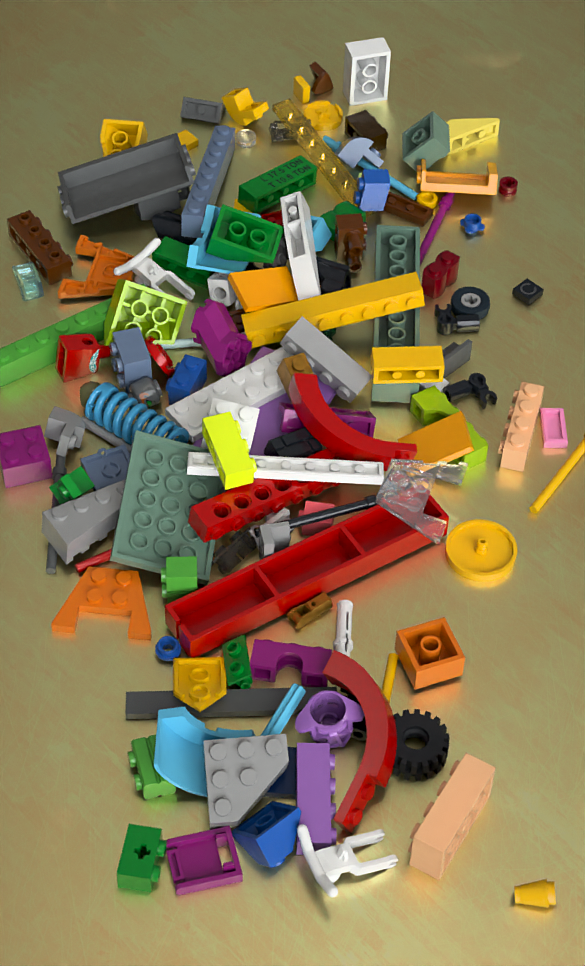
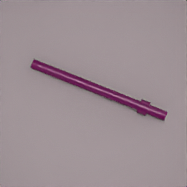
M446 192L445 196L440 199L438 211L420 246V266L446 211L451 208L455 193Z

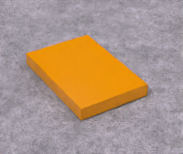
M287 266L233 272L228 276V280L245 312L263 310L298 301L294 279Z
M462 411L397 439L399 443L417 445V454L411 466H404L406 475L410 478H414L474 451L466 419Z

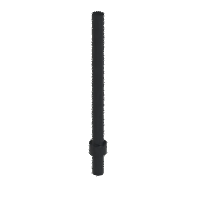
M393 492L380 496L370 495L364 497V500L280 522L288 521L290 529L367 510L395 497ZM259 527L254 528L256 538L259 537Z

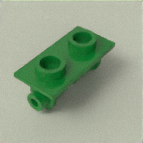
M242 635L223 644L222 649L228 686L236 683L241 689H249L253 679L251 677L246 636Z

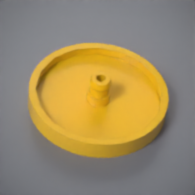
M475 519L460 523L451 530L446 540L445 556L450 567L462 577L478 582H489L504 577L512 570L517 557V544L513 535L500 524L489 520Z

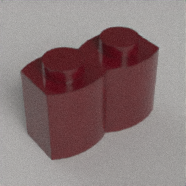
M446 250L436 257L435 262L430 263L424 268L421 285L424 295L436 299L444 293L446 287L451 286L457 280L460 256Z

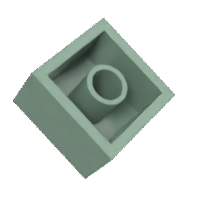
M432 111L403 132V160L416 171L417 165H421V159H426V169H428L433 163L447 156L450 152L449 125Z

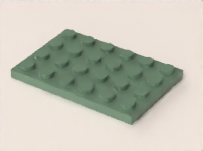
M138 430L135 431L109 561L161 574V567H166V557L197 556L198 583L207 585L210 578L215 540L212 539L203 543L188 523L191 506L217 496L220 488L223 487L220 476L188 475L187 465L189 452L210 453L208 449Z

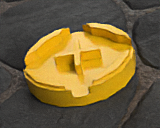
M315 101L310 103L308 108L304 109L303 118L305 124L313 130L330 131L341 125L343 111L339 105L335 104L334 106L330 104V101Z

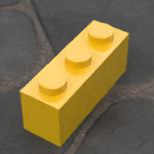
M442 346L372 347L371 370L373 384L443 382L445 365Z

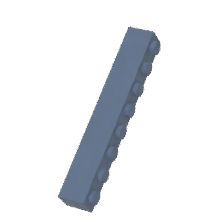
M226 125L215 126L194 180L195 184L192 185L182 212L181 236L203 237L204 233H201V227L207 205L215 206L235 150V128Z

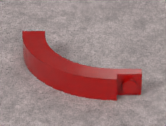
M293 374L288 387L292 405L303 425L322 445L346 460L383 462L384 471L388 472L392 464L411 466L417 454L416 444L383 441L358 432L343 422L330 409L321 394L317 375Z

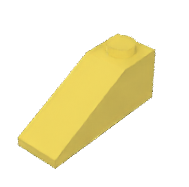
M471 118L446 121L449 125L450 152L447 155L498 136L500 120L498 118Z

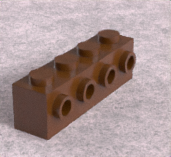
M28 210L7 219L9 236L48 285L72 276L71 267L73 266V261L70 255L64 253L58 241L55 242L51 232L42 226L39 217H35Z

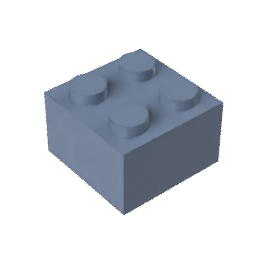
M139 327L113 332V342L110 343L111 354L114 356L111 359L113 372H118L116 377L119 388H123L127 394L130 393L129 385L144 377L152 379L151 357Z

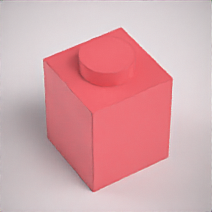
M306 501L304 510H299L298 517L334 508L335 505ZM334 518L302 526L301 535L312 536L333 526Z

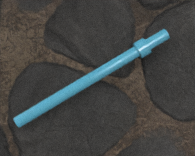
M327 135L322 138V143L332 148L334 153L342 144V142H336ZM363 158L357 163V165L366 170L379 169ZM389 175L390 186L412 200H417L419 193Z

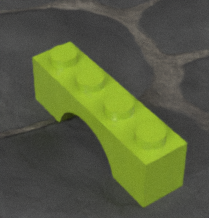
M435 385L411 395L410 412L422 426L430 425L459 412L458 408L454 407L447 400L446 395L440 392ZM467 421L474 451L453 460L462 471L486 461L488 443L485 438L481 437L474 430L473 425Z

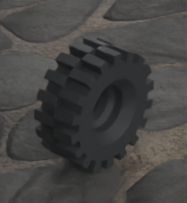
M409 709L403 710L402 716L399 713L394 714L397 750L393 774L399 776L402 773L405 780H410V776H415V781H421L422 775H425L426 779L432 778L433 771L438 774L441 771V766L444 767L446 763L450 739L449 733H446L447 727L445 724L440 725L441 719L437 716L432 719L431 713L428 711L425 712V715L420 714V709H414L413 714L409 713ZM408 738H419L426 745L421 749H412L405 745V740Z

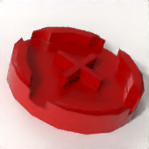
M149 335L144 339L149 353L167 376L171 377L175 371V367H172L173 362L161 345L153 343L155 338Z

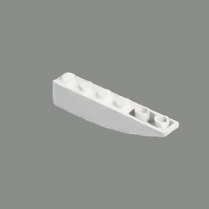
M301 191L281 197L280 200L289 261L299 301L321 295L310 208Z

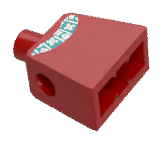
M92 334L60 335L58 338L55 369L63 383L96 373L99 369L100 359L110 357V347L104 344L99 345Z

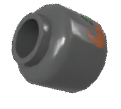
M144 377L129 385L130 393H128L129 398H136L138 404L144 403L148 408H151L160 403V397L163 394L156 379L152 380L150 377Z

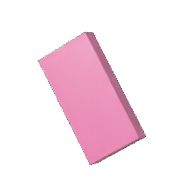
M540 408L539 415L543 447L567 448L568 439L564 409Z

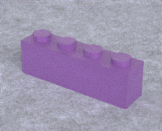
M297 743L296 807H299L301 810L299 825L304 824L307 826L314 851L331 847V845H336V828H331V820L336 815V803H331V795H335L336 781L335 778H330V770H335V754H330V743ZM296 834V855H303L299 837Z

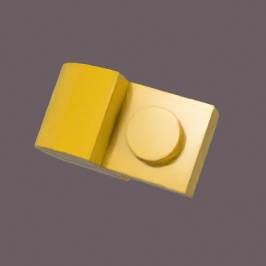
M248 87L235 88L221 97L231 118L243 126H247L252 121L261 118L263 113L269 109L266 101L253 102Z

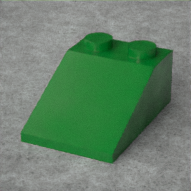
M222 204L206 253L224 260L273 264L284 227Z

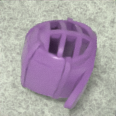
M321 691L312 695L308 703L298 714L295 728L299 733L309 732L315 743H330V749L343 748L353 732V722L362 721L364 712L358 703L337 691Z

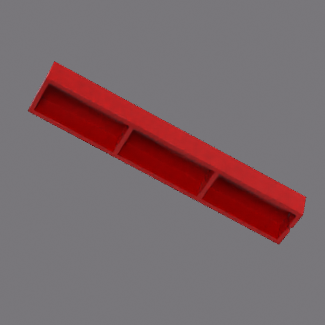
M420 484L165 605V623L175 638L179 639V643L188 657L196 658L288 613L291 609L308 602L323 592L327 594L446 536L449 516L424 486Z

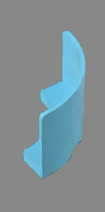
M207 205L201 227V233H204L203 237L197 238L190 245L186 267L226 274L245 271L249 262L224 260L206 253L221 208ZM246 212L248 214L261 218L260 214Z
M185 707L158 710L154 768L165 780L187 792L207 797L203 740L252 737L255 734L252 729L231 730L218 727L216 731L205 728L204 722L192 716Z

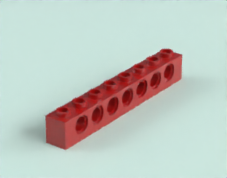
M328 448L306 457L346 460ZM257 478L253 480V483L238 486L191 506L188 523L203 543L212 539L217 540L232 530L237 531L248 523L258 522L264 516L273 512L278 513L289 505L298 504L307 497L319 495L323 490L337 487L341 483Z

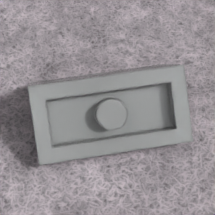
M288 521L259 525L260 560L289 547L290 524Z

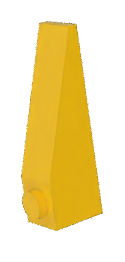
M104 119L100 135L103 157L146 143L148 133L144 122Z

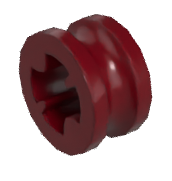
M503 177L500 179L499 193L507 197L515 195L518 186L517 180L513 177Z

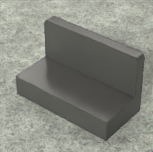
M183 97L180 117L220 124L222 112L226 110V107L223 103Z
M468 339L461 345L453 342L442 350L445 365L444 379L470 360L471 340Z

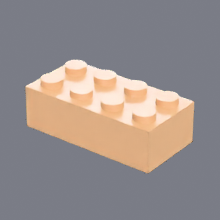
M468 753L464 755L461 762L455 761L450 771L451 778L448 782H442L437 792V800L435 803L430 802L424 812V821L422 824L417 823L411 832L410 838L413 840L408 849V852L411 853L409 865L440 880L490 797L495 767Z

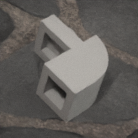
M54 406L48 418L44 437L59 441L56 454L65 457L69 449L73 450L74 447L80 448L86 424L79 415Z

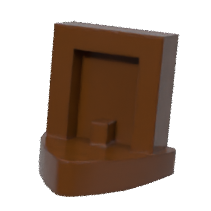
M316 61L309 65L316 80L311 91L314 94H323L332 90L334 87L329 74Z

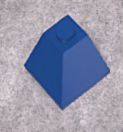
M271 801L232 830V836L258 864L270 868L277 867L285 861L287 855L293 852L301 810L296 806Z

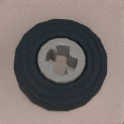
M462 287L456 290L451 297V311L455 316L479 315L480 320L487 315L490 309V298L480 288Z

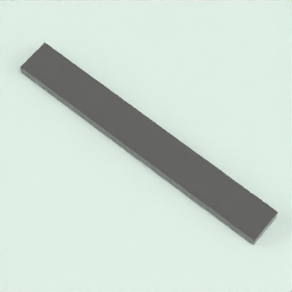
M303 687L306 693L292 715H298L312 695L327 690L337 691V687ZM290 688L226 689L227 694L202 712L195 710L173 696V691L126 692V719L158 718V710L185 707L194 717L273 716Z

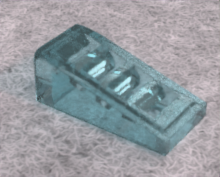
M33 262L12 267L23 301L44 296L42 282Z

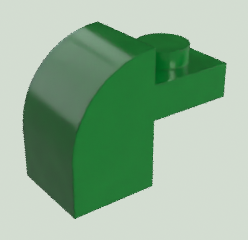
M80 466L71 473L61 477L49 489L61 505L79 498L95 485L82 466Z

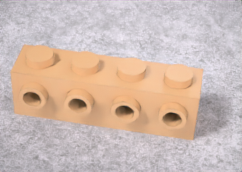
M522 381L520 389L514 391L512 403L515 404V407L510 406L507 419L511 420V422L505 424L503 437H506V440H501L498 453L502 454L500 467L524 472L541 407L544 386Z

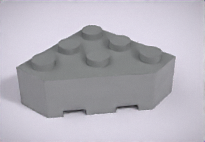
M286 734L203 740L210 830L230 826V828L238 827L278 777L287 769L289 757Z

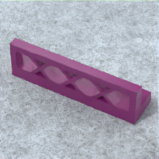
M279 402L278 409L282 413L280 431L290 433L304 428L305 426L299 419L292 403ZM330 407L343 422L367 436H374L376 417L370 411Z

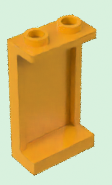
M421 159V165H417L416 178L417 184H420L421 191L496 195L498 172L496 163L487 162L486 174L426 171V159Z

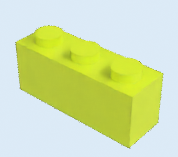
M231 412L202 418V435L225 490L253 483L254 472H257L256 462L248 454V443L245 438H241L239 422L233 419Z

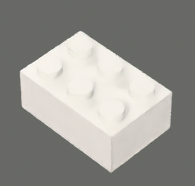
M384 37L345 43L343 93L349 106L387 100L391 51Z

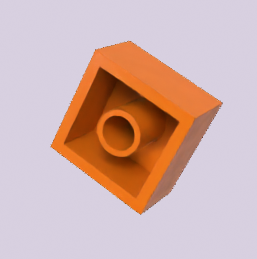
M445 617L396 632L395 651L414 690L463 675L465 656Z

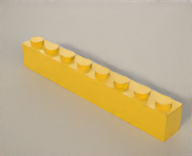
M412 272L242 314L241 317L247 339L252 342V348L282 341L286 333L302 316L319 331H324L425 306L418 274L417 272Z

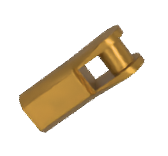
M323 592L308 602L291 609L286 617L289 621L295 623L296 629H301L314 618L331 609L333 603L331 598Z

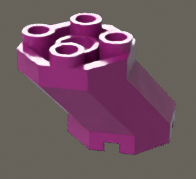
M206 299L204 303L207 304L204 307L199 306L194 315L191 331L196 334V338L193 337V341L202 345L216 374L226 377L245 367L247 355L252 348V342L248 341L247 335L239 333L224 303Z

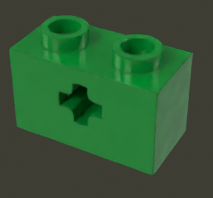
M135 824L128 825L116 873L119 888L152 892L153 883H158L160 878L161 865H158L159 857H164L166 852L167 840H163L161 828Z

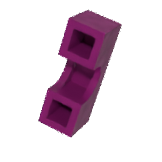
M255 639L250 660L251 677L253 680L275 683L277 673L283 668L291 667L301 673L302 687H327L328 679L322 672L332 655V649H325L320 646H303L296 643L274 642L269 639Z

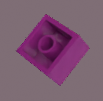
M40 425L0 433V470L5 488L52 478L51 459Z

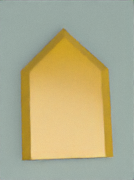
M224 657L173 658V696L195 710L202 712L227 694Z

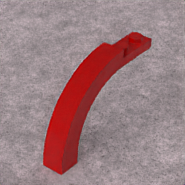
M334 650L322 673L331 684L348 691L358 699L364 712L367 728V741L362 762L333 819L342 830L352 833L355 826L362 819V812L367 802L374 795L375 786L379 785L386 788L395 762L397 732L392 709L381 688L360 664L347 655Z

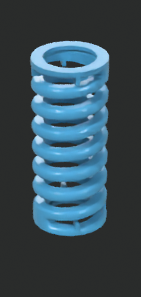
M105 382L100 384L87 400L85 406V416L87 419L95 421L97 425L104 427L108 432L114 433L116 437L123 439L128 444L132 445L136 430L152 434L157 426L158 428L153 435L164 437L167 433L165 438L188 444L189 432L187 429L177 426L173 421H167L164 415H158L154 409H148L144 403L138 404L136 398H129L126 392H119L118 388L111 383ZM117 405H119V407L117 408V410L113 413L114 408H115ZM130 407L127 415L122 420L124 413ZM138 413H139V416H138L137 420H136L135 423L132 425L133 420L135 419V417H136V416L138 415ZM149 419L147 425H146L145 428L142 430L144 424H145L146 421Z

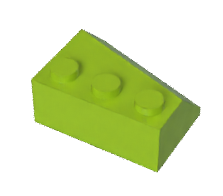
M118 279L104 322V345L109 346L113 342V332L137 327L140 328L144 339L152 335L155 338L153 341L155 345L157 343L159 345L175 344L188 301L128 280Z

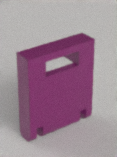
M230 826L167 839L166 850L168 851L166 852L173 883L176 885L175 891L177 895L243 881V874ZM228 846L231 861L223 863L222 868L217 848Z

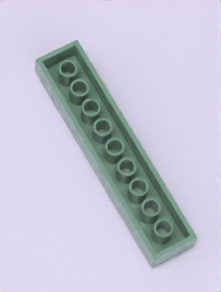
M377 225L374 282L412 272H417L420 280V227ZM420 307L373 318V347L420 346ZM372 379L371 401L411 403V395L419 392L420 383L373 384Z

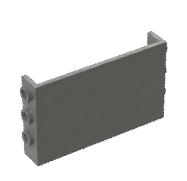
M174 133L60 171L58 175L61 186L57 188L66 218L70 217L72 224L195 184L192 176L196 175L186 145H181L178 134Z

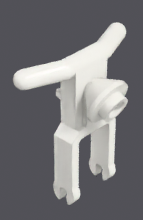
M154 238L140 253L127 263L116 267L113 271L116 276H120L132 270L136 274L134 280L137 284L141 285L144 283L145 286L149 285V288L160 292L163 291L158 286L162 282L168 281L187 299L192 300L195 295L194 290L174 273L164 271L149 258L153 251L161 244L159 238Z
M300 824L297 827L303 855L316 881L330 897H335L338 894V889L333 883L338 880L341 873L350 871V873L359 876L383 869H390L397 865L396 861H399L397 856L393 854L363 863L358 862L352 848L382 841L384 839L383 836H385L382 829L347 837L343 844L314 851L307 826Z

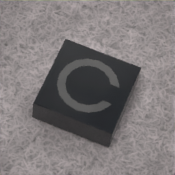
M527 278L513 288L512 294L530 305L543 295L544 289Z

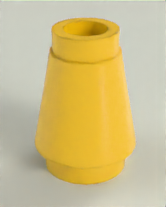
M547 879L514 886L515 903L549 908V905H556L554 881L547 882Z

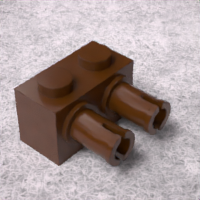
M361 213L335 216L334 250L337 262L347 261L352 273L359 272L362 269L360 260H362L363 251H366L364 235H367L368 228L367 222H363Z

